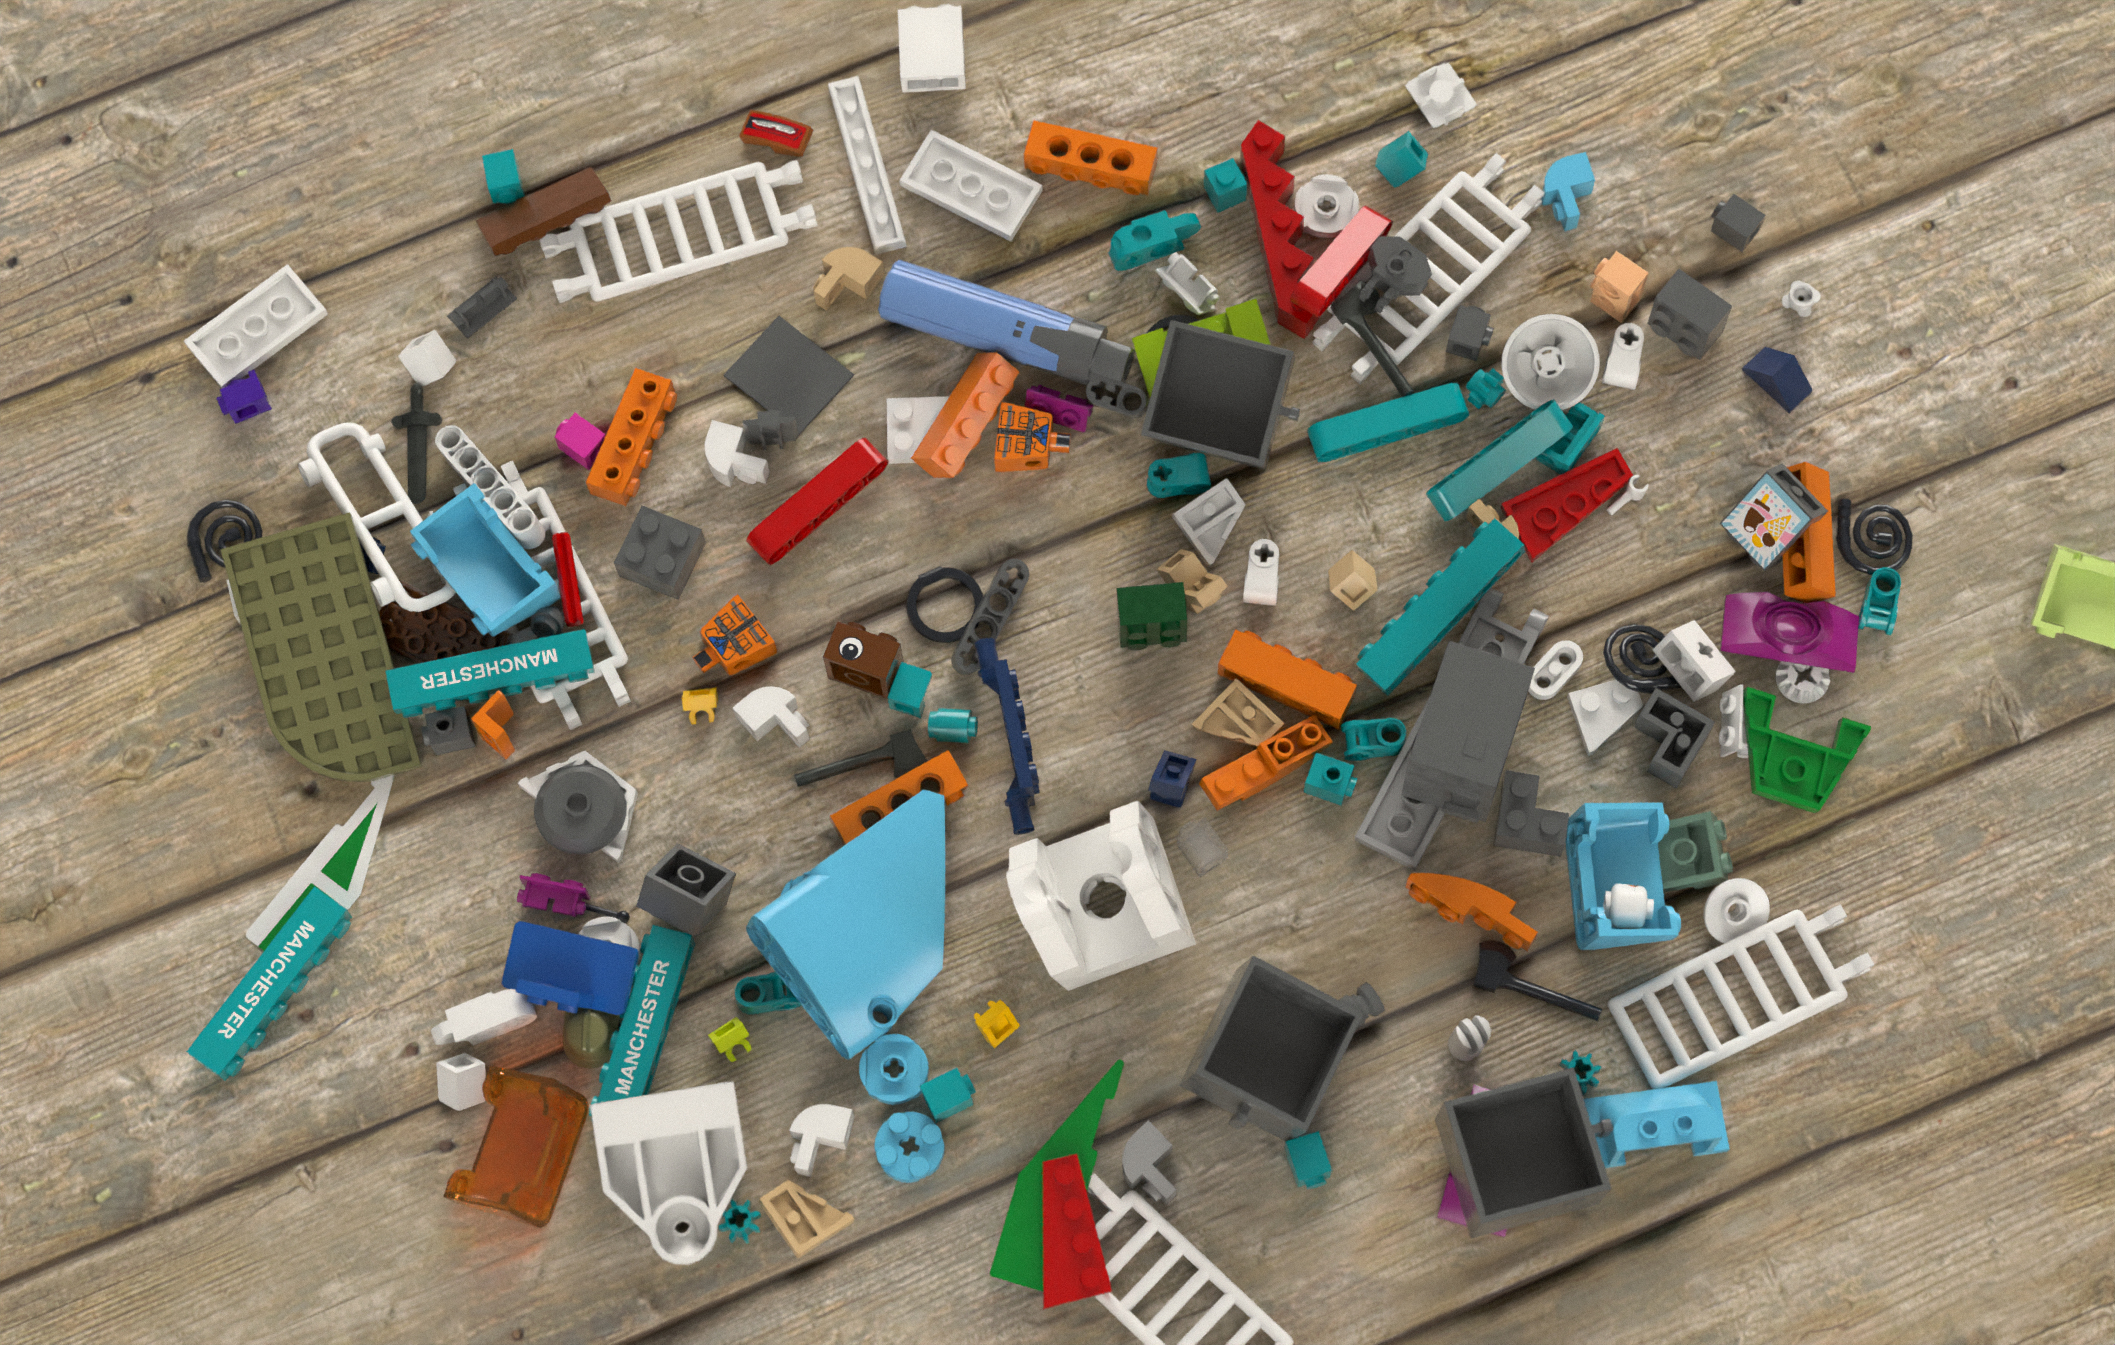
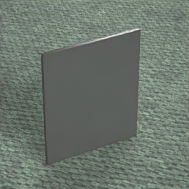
M778 316L723 376L767 411L780 410V417H795L798 435H800L851 380L854 374L782 317Z

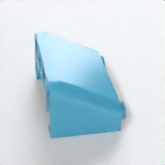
M473 483L410 530L415 540L410 545L422 560L428 557L475 615L471 621L483 636L489 633L494 637L531 617L541 608L551 606L561 596L556 582L546 570L542 571L540 565L533 561L498 518L496 511L493 508L491 509L485 500L483 501L485 495Z
M1584 803L1569 817L1565 843L1575 935L1580 950H1597L1673 940L1679 935L1678 933L1681 929L1680 915L1675 913L1672 906H1665L1658 843L1662 840L1664 834H1667L1669 831V818L1667 814H1664L1663 803ZM1615 884L1643 886L1647 891V899H1654L1652 920L1645 919L1644 926L1641 929L1613 928L1611 926V919L1606 918L1604 913L1605 891H1611Z

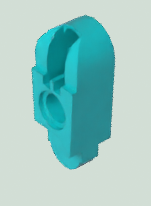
M1166 210L1131 221V225L1122 227L1114 233L1108 252L1115 270L1125 271L1184 250L1185 247L1182 241L1196 234L1201 229V224L1195 213H1184L1169 218Z

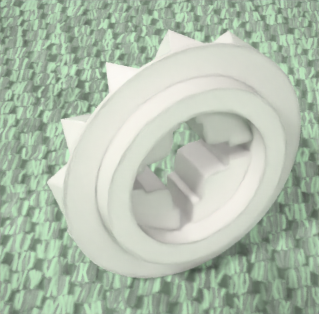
M1781 661L1776 670V683L1779 690L1786 698L1797 703H1811L1820 699L1826 693L1831 681L1829 669ZM1811 668L1809 679L1812 682L1804 680L1796 686L1798 673L1795 670L1804 672Z

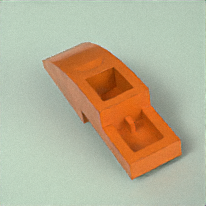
M1312 715L1261 742L1256 750L1201 778L1199 785L1218 811L1239 799L1244 801L1277 782L1315 757L1316 753L1322 752L1333 741L1316 716Z
M1411 873L1407 878L1405 888L1409 890V895L1422 904L1430 903L1438 909L1437 913L1442 918L1451 923H1454L1456 920L1463 925L1471 914L1474 916L1473 920L1476 924L1488 931L1494 929L1503 935L1502 939L1505 943L1518 950L1523 948L1528 951L1538 934L1536 930L1511 915L1516 902L1496 890L1464 878L1445 874Z

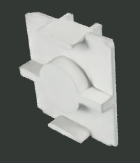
M1449 62L1439 66L1436 65L1418 75V78H1414L1405 85L1433 128L1443 124L1446 126L1450 121L1458 117L1462 118L1464 113L1477 105L1465 88L1463 78L1459 79Z

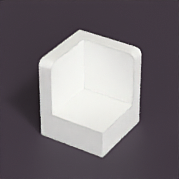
M436 330L412 340L398 355L413 379L422 387L443 378L456 363L455 357Z
M463 1053L436 1063L439 1101L460 1111L487 1100L484 1062Z

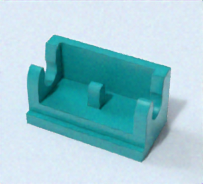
M1580 402L1572 406L1566 414L1573 428L1536 457L1537 461L1560 475L1574 468L1600 431L1605 415L1600 412L1597 413Z

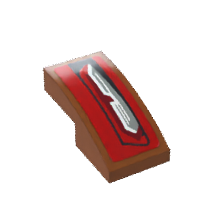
M750 110L739 138L745 144L771 147L776 154L803 157L814 130L808 125L789 118Z

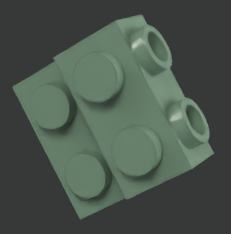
M1711 811L1669 820V831L1667 834H1664L1662 840L1658 843L1664 893L1688 887L1700 889L1722 884L1728 880L1727 873L1733 872L1730 854L1728 852L1723 853L1721 843L1722 840H1727L1725 824L1723 820L1717 821V817Z

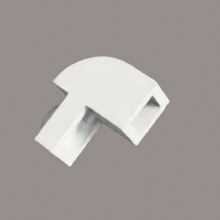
M712 420L705 440V454L713 476L719 482L729 487L732 485L734 476L749 484H755L756 481L766 484L770 473L767 460L742 454L746 444L744 429Z
M772 686L756 689L733 707L736 719L757 741L776 725H779L799 748L809 740L806 729L809 724L798 711L792 713L798 708L796 698L785 689Z
M818 1104L805 1109L795 1118L791 1125L790 1133L792 1138L800 1139L801 1143L795 1142L791 1163L795 1164L794 1168L797 1174L811 1177L819 1144L844 1150L847 1149L855 1117L852 1109L830 1104Z

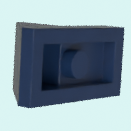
M1164 750L1150 780L1148 791H1151L1150 799L1178 808L1181 807L1197 759Z

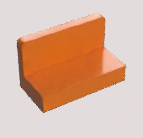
M498 690L471 720L482 740L507 760L515 749L502 727L514 713L505 695Z

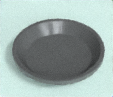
M573 765L551 775L541 786L534 805L535 822L543 838L554 848L569 854H589L610 844L621 831L627 813L626 798L620 784L607 771L591 765Z

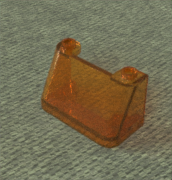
M490 1066L482 1085V1092L485 1101L494 1106L483 1140L472 1170L462 1168L456 1170L448 1179L443 1197L454 1203L542 1228L550 1222L587 1119L589 1111L588 1101L584 1095L554 1078Z

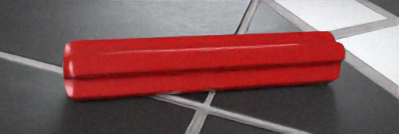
M567 532L556 533L552 536L564 620L567 627L580 626L584 620L571 537Z

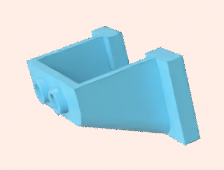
M1717 1081L1584 1099L1591 1125L1610 1118L1613 1126V1131L1608 1137H1596L1605 1168L1624 1166L1626 1164L1624 1152L1685 1143H1691L1693 1156L1728 1152L1730 1149Z

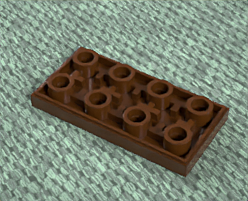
M589 167L476 220V223L495 256L500 254L507 255L514 252L519 245L525 242L542 239L546 236L547 232L557 227L570 226L577 218L587 213L594 214L601 211L606 204L611 202V198L592 167Z
M399 579L411 598L419 599L429 595V593ZM395 600L382 606L379 611L389 649L417 663L509 645L513 633L506 630L494 637L489 633L483 636L471 621L475 615L448 602L428 610L414 612L402 608Z

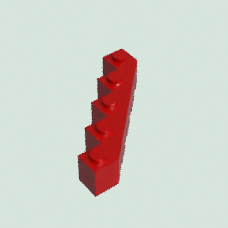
M1258 120L1241 143L1240 164L1245 181L1247 182V194L1254 216L1256 233L1264 259L1265 272L1273 298L1277 323L1305 340L1320 317L1318 318L1290 302V298L1298 282L1314 264V257L1294 246L1303 234L1304 216L1285 205L1294 192L1295 180L1294 175L1276 165L1284 154L1285 135Z

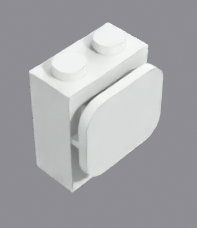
M944 4L936 8L911 6L906 9H899L898 28L902 93L966 89L961 6L954 7Z

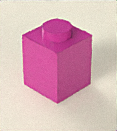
M574 413L569 420L565 419L560 423L554 437L561 451L587 470H590L606 435L580 415Z

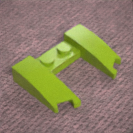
M1256 299L1225 308V313L1189 324L1271 345ZM1163 328L1132 338L1150 397L1168 332H1164Z

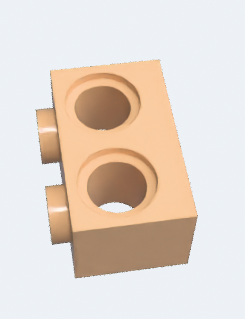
M1616 251L1609 260L1604 258L1594 272L1596 278L1590 286L1593 289L1590 302L1622 323L1641 300L1648 272Z

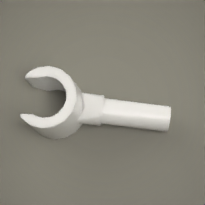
M1635 475L1629 480L1625 492L1606 509L1611 516L1630 500L1636 501L1643 498L1649 485L1647 484L1643 489H1636L1633 485L1638 481L1639 475Z

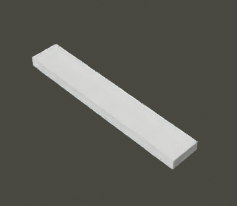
M859 76L828 83L875 255L906 247L904 234Z

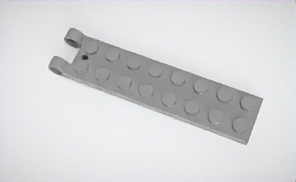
M1491 588L1482 597L1458 644L1524 664L1544 629L1549 615L1533 609L1522 631L1493 617L1502 601L1504 593ZM1498 634L1503 635L1504 640L1499 642L1495 639V636ZM1428 701L1354 839L1414 871L1445 815L1440 807L1401 795L1408 761Z

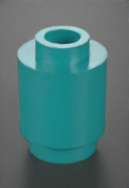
M939 708L938 711H930L928 718L929 738H936L937 742L970 743L971 737L977 736L978 718L972 717L971 710Z

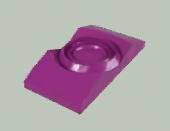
M1747 592L1726 595L1720 651L1854 673L1857 658L1859 616L1825 601L1800 604L1785 601L1769 592Z

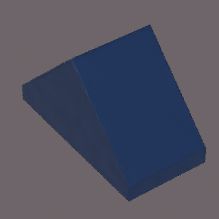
M1764 347L1742 368L1753 381L1788 413L1792 412L1813 391L1796 357L1792 354Z

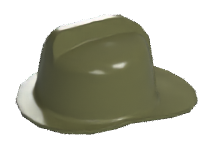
M579 1007L577 1013L565 1011L563 1046L569 1060L578 1067L587 1069L597 1068L607 1063L612 1056L613 1051L609 1050L613 1032L615 1030L618 1031L619 1015Z

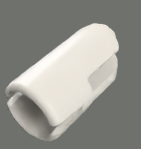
M1474 1016L1472 1021L1468 1018L1461 1020L1449 1038L1448 1047L1452 1055L1461 1061H1470L1475 1056L1477 1057L1490 1038L1491 1028L1489 1022L1480 1016Z

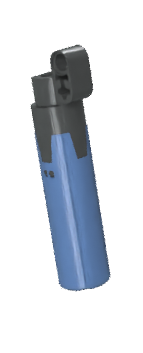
M903 260L893 263L892 268L887 273L879 298L878 312L881 319L986 353L997 352L1005 359L1087 385L1086 394L1088 399L1101 408L1133 418L1141 417L1147 412L1149 405L1147 394L1138 387L1125 383L1134 360L1135 350L1131 347L1106 340L1107 326ZM1104 384H1106V389L1112 393L1119 394L1117 406H1113L1116 400L1111 397L1103 396L1099 400V395L1095 393L1096 388H1103ZM1130 394H1139L1142 400L1140 407L1134 411L1128 410L1125 405L1126 398Z

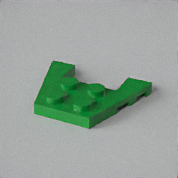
M1747 687L1743 690V707L1752 794L1816 814L1821 810L1835 788L1848 763L1854 758L1860 744L1869 734L1871 726L1842 717L1838 720L1831 749L1770 729L1769 725L1776 696Z

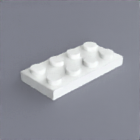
M933 130L929 132L899 180L900 186L1009 241H1012L1043 191L1041 184Z
M287 264L185 339L184 343L219 386L224 388L230 382L243 378L249 371L254 370L328 315V313Z

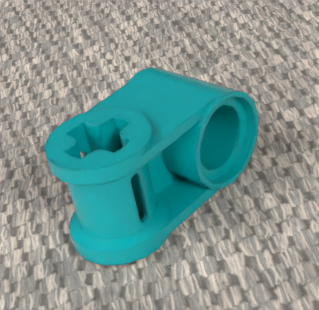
M1192 453L1181 457L1155 460L1148 469L1146 485L1148 492L1157 498H1165L1185 494H1201L1210 490L1211 481L1206 455ZM1163 475V479L1167 481H1161L1160 477L1158 476Z
M1882 567L1877 569L1871 576L1866 586L1864 600L1859 613L1858 629L1863 630L1865 627L1883 630L1886 635H1892L1897 618V604L1901 588L1900 575L1894 569ZM1876 582H1887L1891 591H1881L1877 588Z
M1396 718L1352 720L1341 725V731L1345 733L1347 748L1344 752V758L1348 761L1399 755L1406 742L1405 725ZM1386 732H1395L1400 736V739L1390 743L1385 741L1382 736ZM1356 736L1359 738V745L1356 743Z
M776 972L743 978L735 987L737 1006L747 1015L792 1010L802 1005L787 986V995H784L782 986L785 983ZM747 990H756L760 993L759 998L754 1002H746L741 997Z

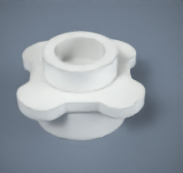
M1794 281L1791 284L1789 294L1783 296L1782 305L1785 308L1794 309L1800 317H1808L1811 314L1813 304L1819 302L1820 293L1814 290L1808 283ZM1798 297H1803L1804 301H1799Z

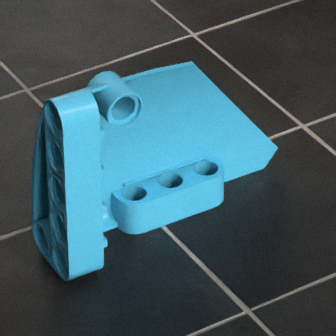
M922 790L814 867L804 880L753 915L746 926L747 934L757 949L834 1048L847 1060L851 1059L879 1037L886 1035L897 1021V1018L943 969L945 925L944 795ZM879 1011L883 1013L887 1018V1023L881 1024L875 1021L872 1012Z

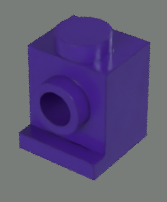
M255 370L248 372L249 378L234 380L227 387L219 389L221 396L216 397L223 415L230 414L235 424L272 410Z

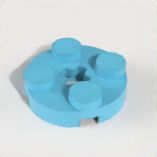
M888 1034L876 1039L875 1043L871 1044L864 1051L859 1063V1073L862 1084L872 1098L885 1104L896 1105L906 1103L921 1094L919 1085L927 1082L929 1065L926 1054L914 1040L901 1034ZM891 1061H898L899 1067H904L903 1073H898L896 1078H891L890 1073H884L885 1067L891 1066Z
M918 1112L894 1113L890 1116L889 1120L883 1123L875 1138V1152L878 1163L888 1176L900 1182L913 1183L928 1175L930 1176L939 1168L944 1157L945 1146L940 1128L931 1118ZM909 1138L915 1139V1145L919 1147L918 1152L912 1151L909 1156L904 1155V1148L900 1146L903 1141L907 1142Z

